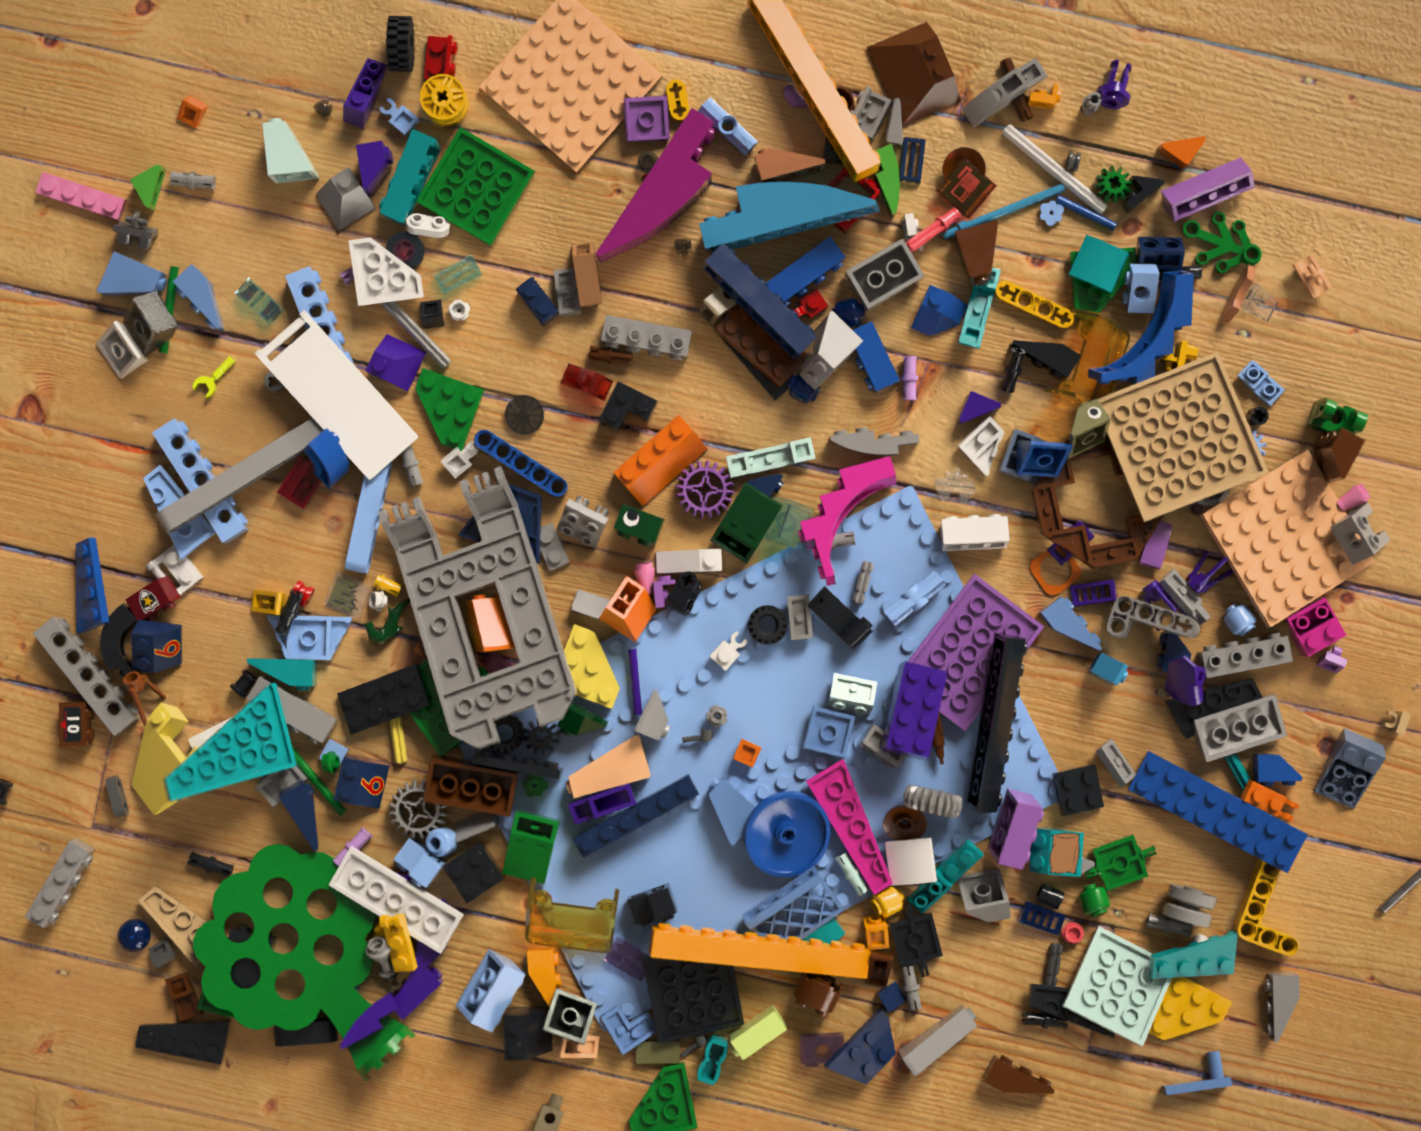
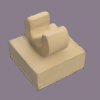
M1387 711L1386 714L1391 715L1393 721L1390 724L1383 722L1382 725L1391 728L1390 732L1405 735L1411 714L1402 711H1396V713Z

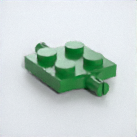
M1133 834L1092 848L1096 867L1084 872L1085 877L1088 879L1099 875L1107 891L1148 877L1145 858L1157 855L1156 849L1152 846L1141 850Z

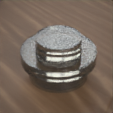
M650 151L642 153L638 158L639 169L649 174L658 160V156Z

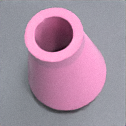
M1362 483L1359 485L1355 484L1337 501V504L1344 512L1367 503V500L1371 497Z
M652 562L635 564L633 571L637 583L643 586L648 594H652L655 567H652Z

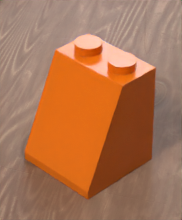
M494 593V598H486V594L473 595V600L466 601L470 641L474 653L515 648L499 593Z

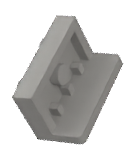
M867 86L864 91L859 93L856 101L858 104L855 110H851L850 113L856 116L862 133L865 132L868 138L873 141L892 104V100L873 92L871 87Z
M298 766L271 773L270 775L261 776L256 781L258 785L254 789L260 791L267 801L275 807L281 802L279 799L281 791L300 779L305 781L308 778Z

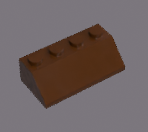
M433 754L430 758L423 802L510 817L517 790L519 772L474 764L471 760L449 756L440 757L438 754Z

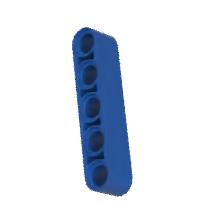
M480 430L476 433L474 442L478 448L552 496L561 498L567 494L568 484L563 478L490 431ZM482 435H489L491 438L487 446L480 445L479 440ZM502 446H506L509 449V454L505 458L498 456V449ZM520 458L527 460V466L523 470H519L516 467V462ZM536 471H545L546 477L543 481L535 480L534 474ZM555 482H562L564 484V489L561 493L553 492L552 486Z

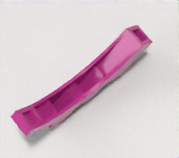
M890 456L840 469V478L837 479L839 490L820 495L821 504H817L820 516L800 521L801 530H798L800 542H805L807 550L812 549L815 560L819 559L821 564L818 567L820 579H825L827 586L836 584L830 562V553L833 539L844 518L859 502L883 488L896 485V474Z

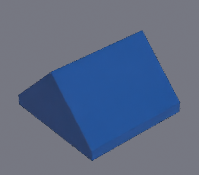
M1018 440L1017 475L1058 477L1073 446L1068 443Z

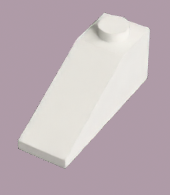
M721 549L656 552L657 574L684 573L687 571H722Z

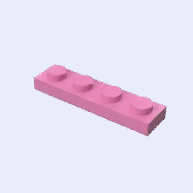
M42 172L36 189L37 194L118 221L121 219L127 202L123 198Z

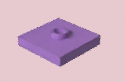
M667 96L623 98L626 143L670 140Z

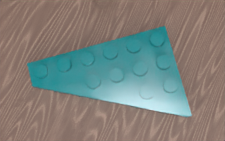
M276 683L268 684L163 779L168 801H174L297 766Z

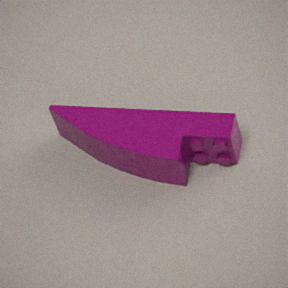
M694 108L690 110L595 253L598 262L607 261L654 237L680 217L710 185L712 173L697 163L703 155L702 151L705 144L709 146L715 137L714 122Z

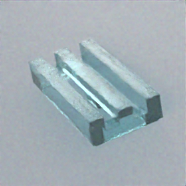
M471 254L434 274V277L445 295L483 274ZM469 262L472 263L471 265L467 266L466 268H464V269H462V270H460V271H458V272L452 274L451 276H449V277H447V278L441 280V277H443V276L449 274L450 272H452V271H454V270H456V269L462 267L463 265H465V264H467V263H469ZM475 269L476 272L445 288L444 285Z

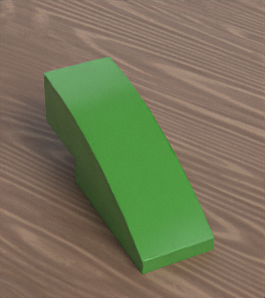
M892 144L875 150L880 156L879 168L881 172L876 173L874 179L879 185L881 196L890 217H894L899 202L900 180L897 159Z

